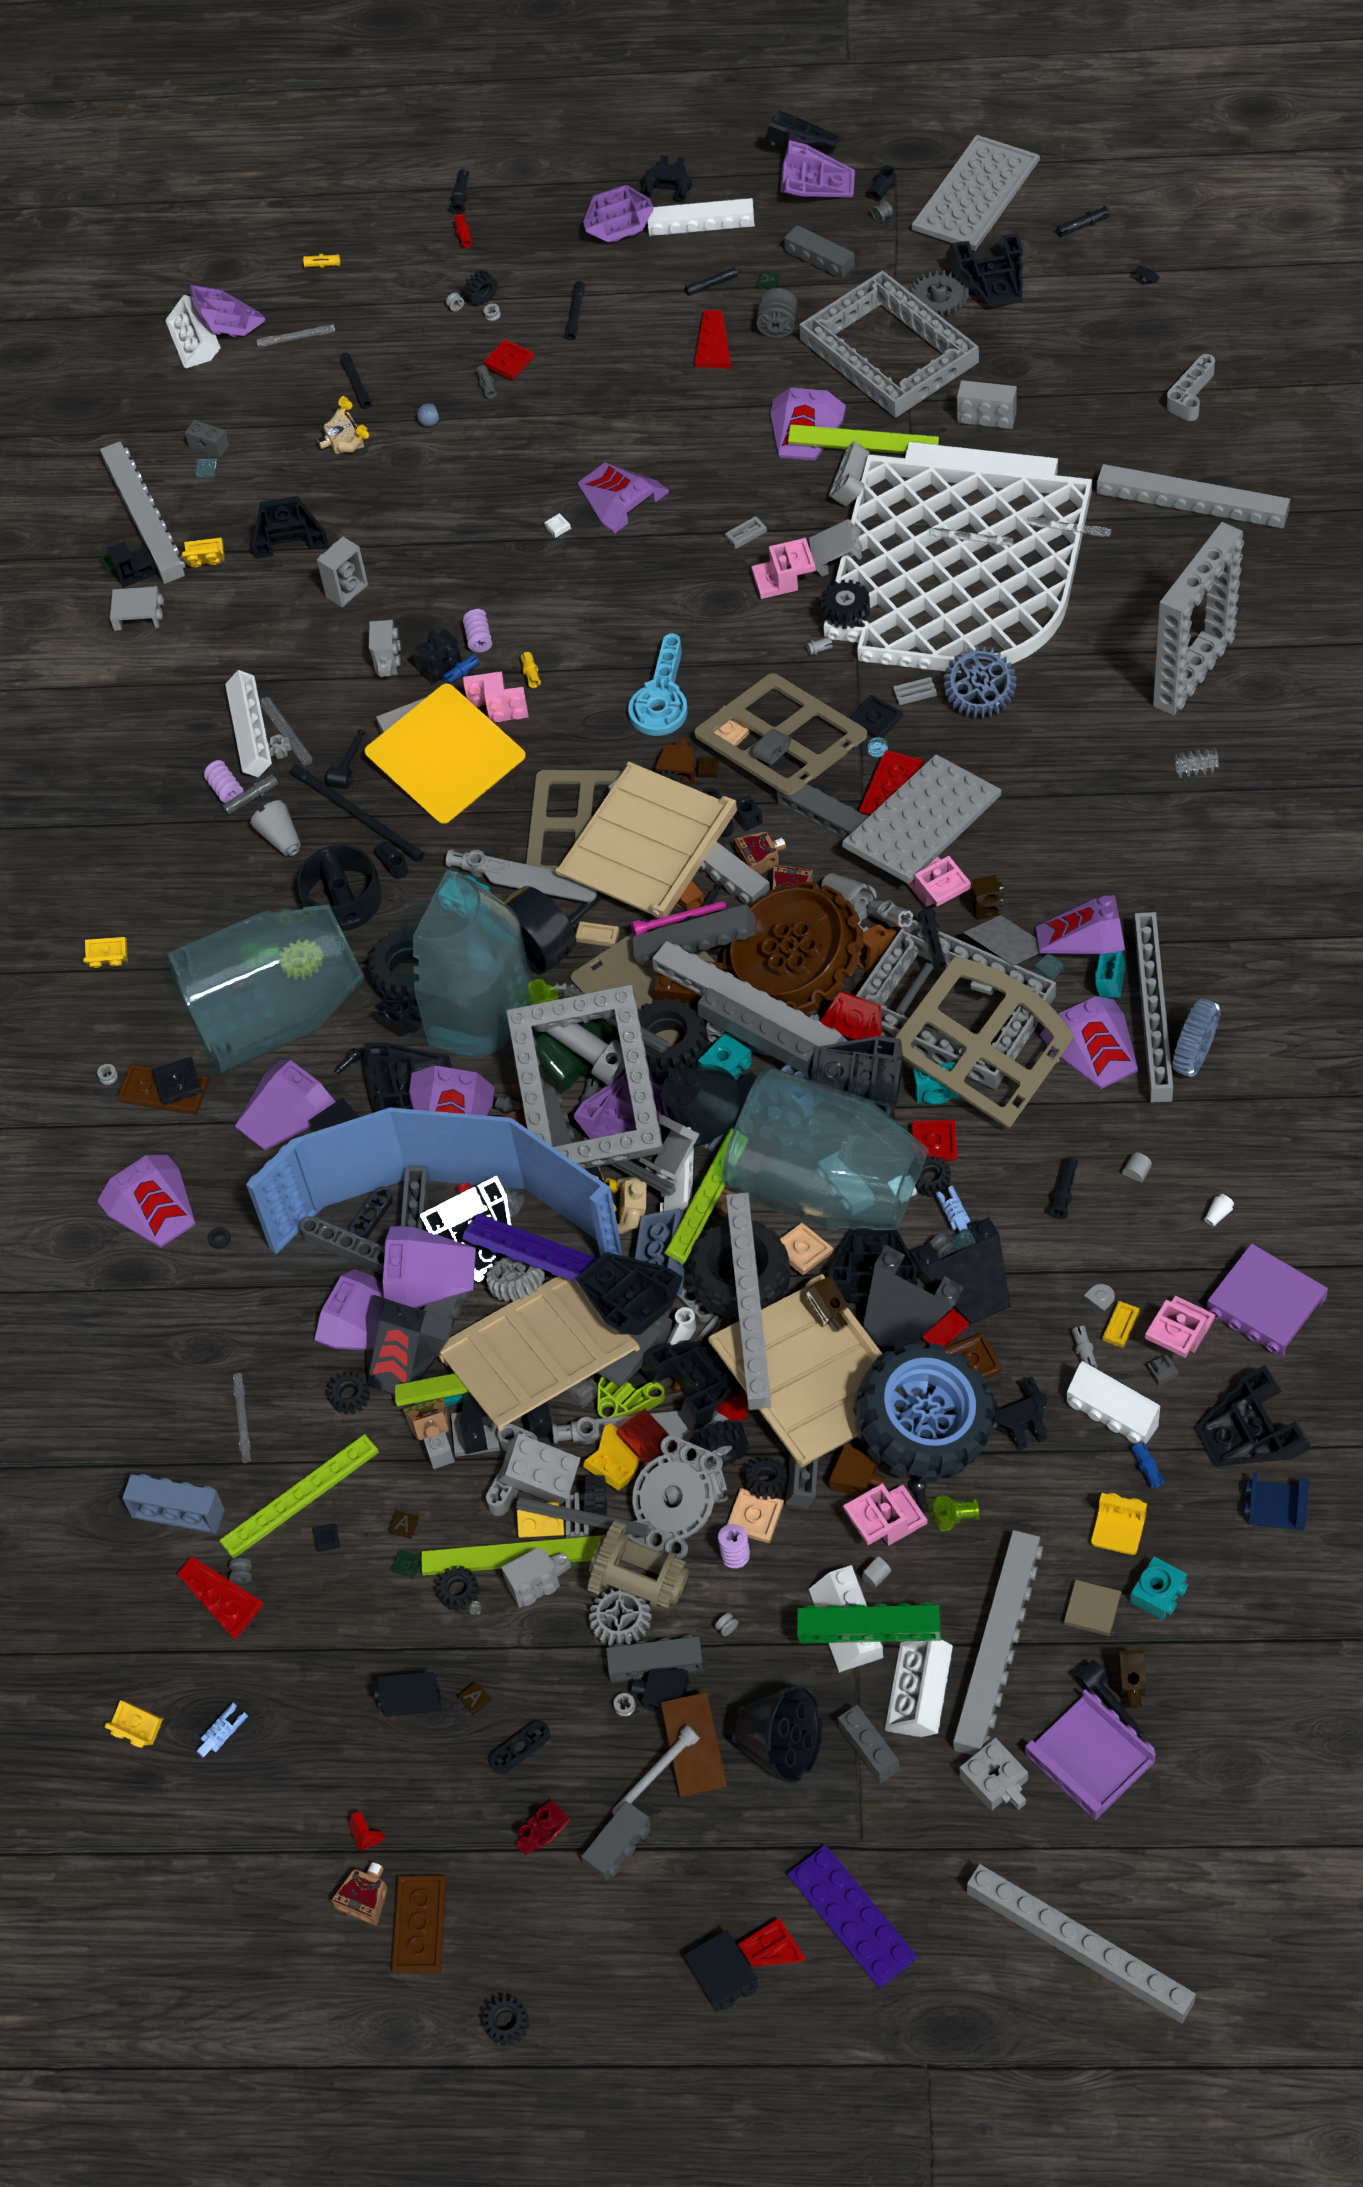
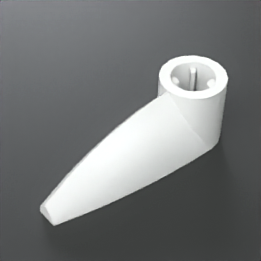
M687 1307L678 1309L675 1314L676 1324L667 1343L671 1345L681 1344L682 1341L691 1338L696 1329L695 1314L692 1309Z

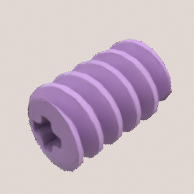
M481 609L468 611L463 617L468 647L474 652H485L492 646L486 612Z
M217 760L207 766L204 771V777L222 802H229L234 797L243 793V788L223 761Z
M737 1524L725 1525L718 1533L723 1563L727 1567L735 1569L743 1567L750 1558L747 1533Z

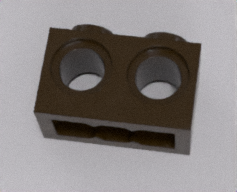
M996 875L971 880L972 907L976 920L1001 915V907L1004 906L1002 898L1004 891L1002 883H998Z

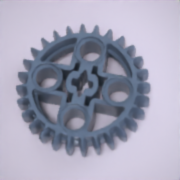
M977 646L975 652L968 648V654L961 651V658L955 655V662H949L950 668H946V675H944V681H946L944 682L945 695L949 696V702H953V708L960 706L959 713L966 710V716L971 712L974 718H976L977 714H981L983 719L985 713H988L991 717L993 710L999 714V707L1005 709V703L1010 704V697H1014L1013 690L1016 689L1015 670L1011 669V662L1006 663V656L1000 659L1001 652L994 655L993 648L990 652H987L986 647L983 648V651H979ZM979 661H986L991 664L983 668ZM967 664H972L975 667L973 669H967L965 666ZM960 670L964 679L955 683L956 675ZM997 670L1000 671L1002 674L994 675L992 672ZM1005 681L1004 690L1000 695L996 686ZM964 689L967 693L960 694L958 691ZM993 696L995 699L988 701L985 697ZM977 697L981 704H973L969 701Z
M1201 998L1191 1008L1173 1056L1174 1071L1193 1077L1202 1067L1214 1040L1213 1038L1220 1019L1221 1009L1215 1002Z

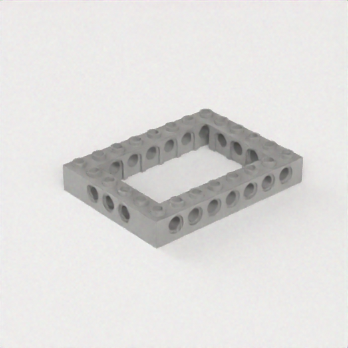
M883 270L799 324L800 340L895 418L979 363V346ZM880 305L943 354L935 360L932 359L922 369H917L916 373L907 379H902L900 387L892 382L890 377L887 378L881 373L878 367L875 368L871 365L867 358L860 356L856 349H852L844 343L842 338L840 339L835 335Z
M1223 522L1220 523L1160 601L1153 706L1173 716L1184 707L1188 696L1191 697L1194 694L1197 684L1203 682L1207 671L1212 670L1216 659L1224 654L1228 643L1231 644L1235 638L1234 628L1237 623L1235 615L1238 611L1236 603L1239 598L1237 592L1240 586L1239 575L1242 570L1240 562L1243 557L1241 549L1244 545L1242 540L1243 531ZM1207 591L1205 632L1201 631L1194 643L1188 647V642L1191 638L1189 629L1192 624L1190 616L1193 608L1201 603L1203 595Z
M913 919V923L909 927H903L856 995L881 1005L882 1036L895 1038L909 1019L905 1017V1014L900 1015L887 1009V1006L884 1005L917 955L932 961L927 938L921 931L922 923ZM939 931L938 935L946 961V968L954 957L972 960L1013 977L1038 994L1049 1005H1051L1056 997V982L1020 966L1012 965L1004 959ZM1020 1005L1016 1012L1013 1011L1009 1023L1006 1027L1002 1028L1001 1035L996 1043H992V1046L1015 1061L1039 1021L1023 1005ZM927 1026L922 1028L911 1043L912 1048L938 1064L956 1062L957 1064L966 1052L963 1046L942 1034L939 1030L936 1031ZM981 1059L977 1061L967 1077L995 1090L1005 1074Z
M632 985L507 1010L526 1124L529 1131L550 1146H554L549 1129L551 1123L545 1107L547 1101L542 1090V1085L544 1084L538 1067L540 1061L535 1050V1045L537 1044L531 1026L537 1031L543 1032L547 1031L548 1028L562 1025L563 1027H568L567 1024L582 1021L587 1023L588 1020L602 1017L607 1019L616 1015L637 1130L555 1146L553 1148L583 1169L664 1153L637 1003Z

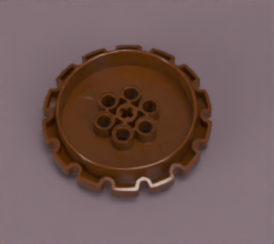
M797 882L794 888L783 885L767 892V896L761 900L756 899L748 907L754 913L756 935L750 936L747 939L729 942L730 947L724 949L723 952L724 970L731 973L742 982H748L753 988L766 992L770 997L783 1001L794 1010L797 1009L807 1013L817 1009L819 1003L825 999L830 1001L844 988L843 982L846 977L850 978L853 976L860 961L856 952L863 948V930L857 924L860 922V918L856 910L848 900L845 901L840 892L826 885L820 889L814 882Z

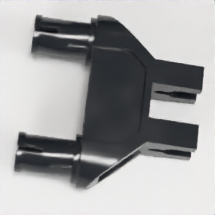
M661 155L659 163L644 174L641 194L647 195V198H650L653 188L677 190L674 196L675 199L680 201L681 198V201H684L687 191L692 188V181L685 171V157H678L675 166L667 163L668 156Z
M1028 1377L1029 1382L1027 1379H1024L1020 1383L1028 1399L1006 1408L999 1409L993 1394L988 1393L993 1397L995 1415L991 1419L993 1429L1011 1436L1018 1450L1027 1448V1437L1024 1431L1032 1428L1039 1442L1047 1440L1046 1434L1048 1431L1042 1421L1047 1404V1396L1045 1393L1040 1392L1033 1377Z

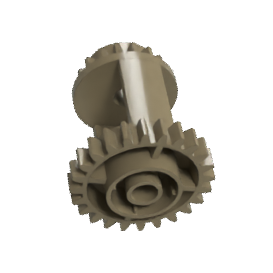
M615 1520L607 1535L601 1537L589 1567L591 1577L587 1590L599 1595L604 1588L608 1589L611 1585L649 1600L650 1606L654 1608L658 1605L669 1608L671 1604L676 1606L690 1570L685 1567L686 1562L676 1558L677 1554L674 1552L666 1555L628 1540L629 1535L625 1533L627 1525ZM623 1560L659 1575L658 1580L621 1567L620 1563Z

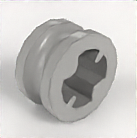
M452 293L447 297L446 304L452 311H458L463 307L464 300L459 293Z
M497 304L485 306L484 314L487 320L494 321L499 319L501 313Z
M104 1064L98 1068L97 1075L101 1083L110 1085L117 1080L118 1074L113 1065Z
M731 1613L722 1616L715 1625L717 1630H721L723 1636L729 1635L738 1626L739 1622L736 1619H732L733 1615Z
M621 1693L614 1699V1708L617 1714L629 1716L634 1712L635 1702L630 1694ZM624 1700H628L630 1707L628 1709L625 1707V1710L621 1709L619 1703L621 1701L624 1703Z

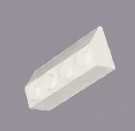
M183 295L165 321L183 366L189 368L211 361L218 353L220 345L215 333H212L211 329L205 325L196 310L192 297Z
M694 1147L677 1179L667 1178V1181L675 1185L676 1191L671 1196L661 1192V1197H664V1203H660V1212L680 1208L684 1214L686 1213L692 1201Z
M1083 1361L1080 1363L1067 1391V1402L1075 1410H1082L1087 1413L1092 1420L1106 1424L1113 1432L1125 1435L1132 1443L1144 1442L1146 1444L1159 1426L1160 1405Z
M852 1565L829 1572L809 1588L814 1606L818 1608H827L829 1605L851 1607L855 1604L867 1607ZM881 1642L828 1643L839 1672L883 1658Z
M942 1639L941 1641H905L900 1643L885 1726L886 1731L918 1737L938 1734L953 1647L951 1644Z

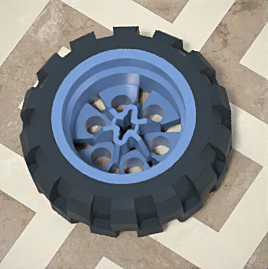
M912 1342L897 1346L894 1352L886 1351L866 1371L855 1394L853 1412L857 1416V1420L854 1425L859 1440L861 1442L867 1441L869 1448L866 1452L878 1464L883 1460L892 1467L890 1473L906 1479L908 1474L916 1475L918 1482H936L940 1476L949 1479L963 1472L967 1465L974 1462L987 1444L993 1429L991 1419L995 1415L994 1403L991 1394L986 1395L985 1393L988 1387L987 1382L979 1369L973 1372L967 1366L970 1362L969 1359L958 1351L955 1352L954 1356L944 1352L945 1346L927 1342L924 1348H919L918 1343ZM927 1387L934 1390L932 1394H926ZM900 1388L905 1398H903L895 1390ZM895 1406L900 1407L903 1412L896 1411ZM953 1410L954 1415H944V1412ZM938 1423L942 1424L945 1429H940Z

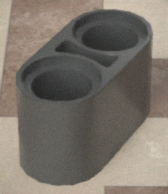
M771 729L756 743L753 749V756L771 765L788 750L791 744V737Z

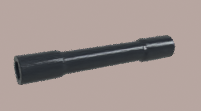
M577 281L574 285L571 313L566 330V338L568 340H575L577 336L579 313L585 290V283L582 281Z
M343 353L340 356L341 362L351 379L362 408L368 409L372 406L370 397L364 389L351 355Z

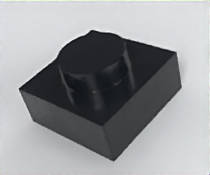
M1140 265L1135 270V272L1140 274L1139 278L1147 283L1149 281L1157 283L1160 278L1159 275L1150 269Z
M337 1524L314 1528L318 1552L341 1548Z

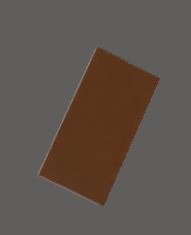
M130 1064L117 1098L119 1103L192 1115L198 1114L210 1081L208 1077L198 1075L203 1093L163 1106L152 1072L154 1068Z
M984 1333L944 1348V1352L953 1356L958 1351L969 1359L970 1362L967 1366L973 1372L979 1369L984 1379L1002 1372V1367ZM927 1387L926 1394H932L934 1390Z
M707 1692L661 1702L670 1748L680 1739L678 1737L681 1734L680 1731L686 1725L691 1727L700 1737L694 1745L691 1744L689 1747L686 1745L673 1759L680 1797L726 1788L727 1784Z
M446 1875L398 1876L392 1959L393 1973H441L447 1886Z

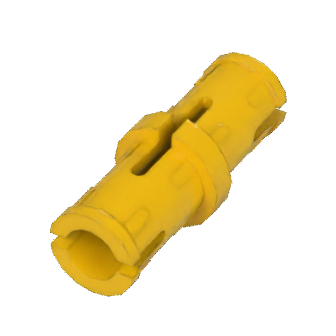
M319 254V256H304V267L320 266V268H325V266H340V255Z
M525 652L523 653L524 656L521 655L520 657L523 663V673L527 676L528 685L531 688H536L541 684L538 676V667L534 663L532 653Z

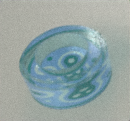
M876 737L868 743V752L873 757H882L885 750L888 751L887 741L883 738Z

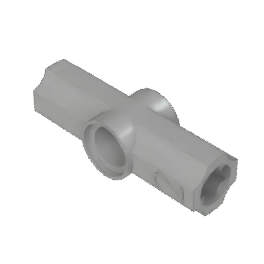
M872 900L868 905V914L875 919L886 922L889 927L898 926L903 928L909 927L913 923L911 911L895 906L891 900L885 902Z

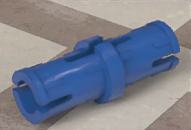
M471 654L461 663H456L453 669L442 675L443 680H447L446 684H452L461 676L465 677L468 671L480 664L478 658L474 660L476 656Z
M1144 1442L1135 1444L1132 1447V1451L1140 1464V1471L1146 1475L1151 1488L1161 1486L1164 1483V1479L1156 1466V1460L1152 1458Z

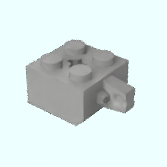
M393 620L370 621L369 650L371 651L374 671L380 677L398 674V666H401V657L398 655V652H401V641L397 640L399 637L398 628H394Z
M537 1548L501 1568L507 1587L520 1608L524 1605L529 1606L533 1604L537 1598L543 1595H550L560 1587L558 1576L571 1568V1565L565 1553L549 1558L545 1550Z
M997 1738L993 1739L960 1767V1779L988 1809L993 1810L1003 1801L1005 1803L1010 1801L1018 1810L1026 1805V1799L1020 1791L1022 1790L1021 1786L1028 1781V1772Z

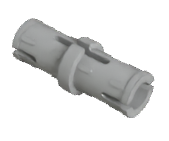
M1079 1326L1081 1335L1078 1328L1075 1327L1072 1330V1334L1077 1345V1354L1080 1355L1081 1361L1088 1365L1090 1363L1092 1367L1097 1369L1098 1365L1092 1352L1094 1347L1089 1342L1086 1327Z

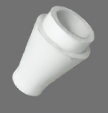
M1219 1194L1218 1197L1214 1198L1204 1221L1210 1226L1215 1227L1220 1220L1233 1210L1234 1202L1228 1196Z

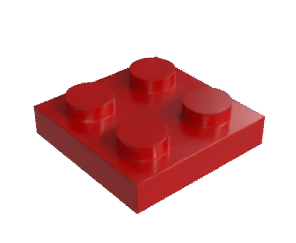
M504 339L483 363L488 369L514 380L534 358V352Z
M955 1120L912 1121L914 1162H920L921 1157L926 1160L927 1155H930L931 1159H934L935 1155L938 1156V1160L943 1158L944 1161H957Z

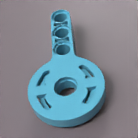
M668 634L663 638L654 679L644 683L645 687L638 690L629 702L628 710L632 725L638 731L647 735L661 736L672 733L680 728L687 718L686 698L679 690V686L674 684L682 654L681 641L677 634ZM655 706H663V707H664V708H663L662 710H660V711H654V710H652V708L655 707Z

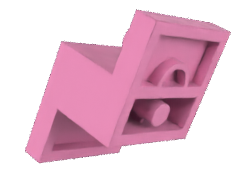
M806 538L769 546L770 562L751 566L761 599L798 591L797 575L816 571Z
M502 671L463 677L467 699L476 707L487 705L489 719L492 722L529 717L524 688L505 689Z
M950 856L942 860L936 857L925 869L914 874V880L908 884L925 907L933 903L939 906L972 888L971 882Z
M1175 1296L1172 1302L1168 1300L1164 1302L1146 1332L1145 1339L1186 1358L1189 1351L1196 1352L1213 1323L1215 1314Z
M881 1484L843 1505L844 1511L867 1545L883 1537L889 1546L927 1524L926 1517L904 1485L888 1492L884 1484Z

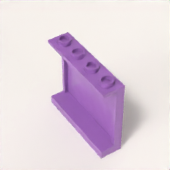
M1251 1244L1209 1298L1207 1311L1215 1314V1319L1224 1321L1233 1330H1239L1247 1335L1251 1341L1259 1342L1271 1353L1279 1354L1283 1357L1285 1355V1348L1317 1305H1322L1326 1300L1328 1288Z
M1086 1689L1083 1691L1082 1698L1036 1742L1031 1740L1025 1746V1756L1094 1820L1108 1809L1155 1763L1156 1756L1151 1744L1140 1740L1137 1737L1136 1731L1131 1726H1125L1112 1709H1106L1102 1705L1100 1698L1094 1693L1090 1694Z

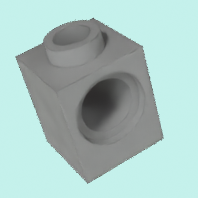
M445 1431L439 1433L435 1438H423L433 1469L455 1462Z

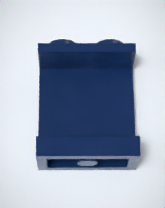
M1253 1473L1252 1481H1247L1246 1495H1250V1502L1245 1503L1244 1516H1249L1248 1525L1304 1531L1309 1479L1299 1478L1298 1486L1257 1482L1258 1473Z

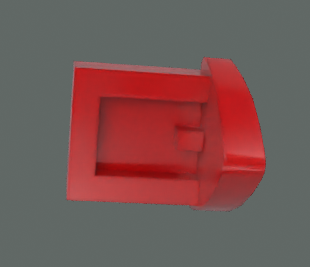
M361 1811L351 1815L348 1826L359 1851L385 1840L383 1832L369 1831Z

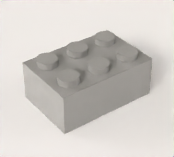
M961 380L957 395L958 423L1013 429L1016 417L1017 386Z
M341 537L317 559L326 598L343 608L368 585L360 548L345 537Z
M518 1433L510 1441L498 1481L549 1502H559V1505H561L568 1499L580 1458Z

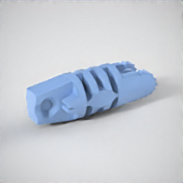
M950 1186L948 1191L951 1197H953L952 1199L945 1202V1198L940 1191L936 1193V1196L948 1217L952 1229L958 1228L962 1237L965 1238L970 1235L966 1224L971 1221L954 1187Z
M233 1702L217 1719L215 1724L200 1738L204 1743L197 1750V1753L202 1758L211 1749L217 1752L227 1738L248 1717L245 1713L240 1714L236 1722L231 1725L226 1718L236 1710L237 1705Z

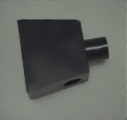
M651 1669L647 1681L634 1679L632 1693L643 1695L644 1708L663 1715L661 1702L686 1696L690 1680L688 1670Z

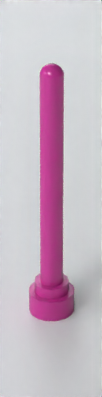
M721 901L648 922L636 920L631 922L632 932L634 936L647 933V930L683 921L688 916H701L726 908V903Z

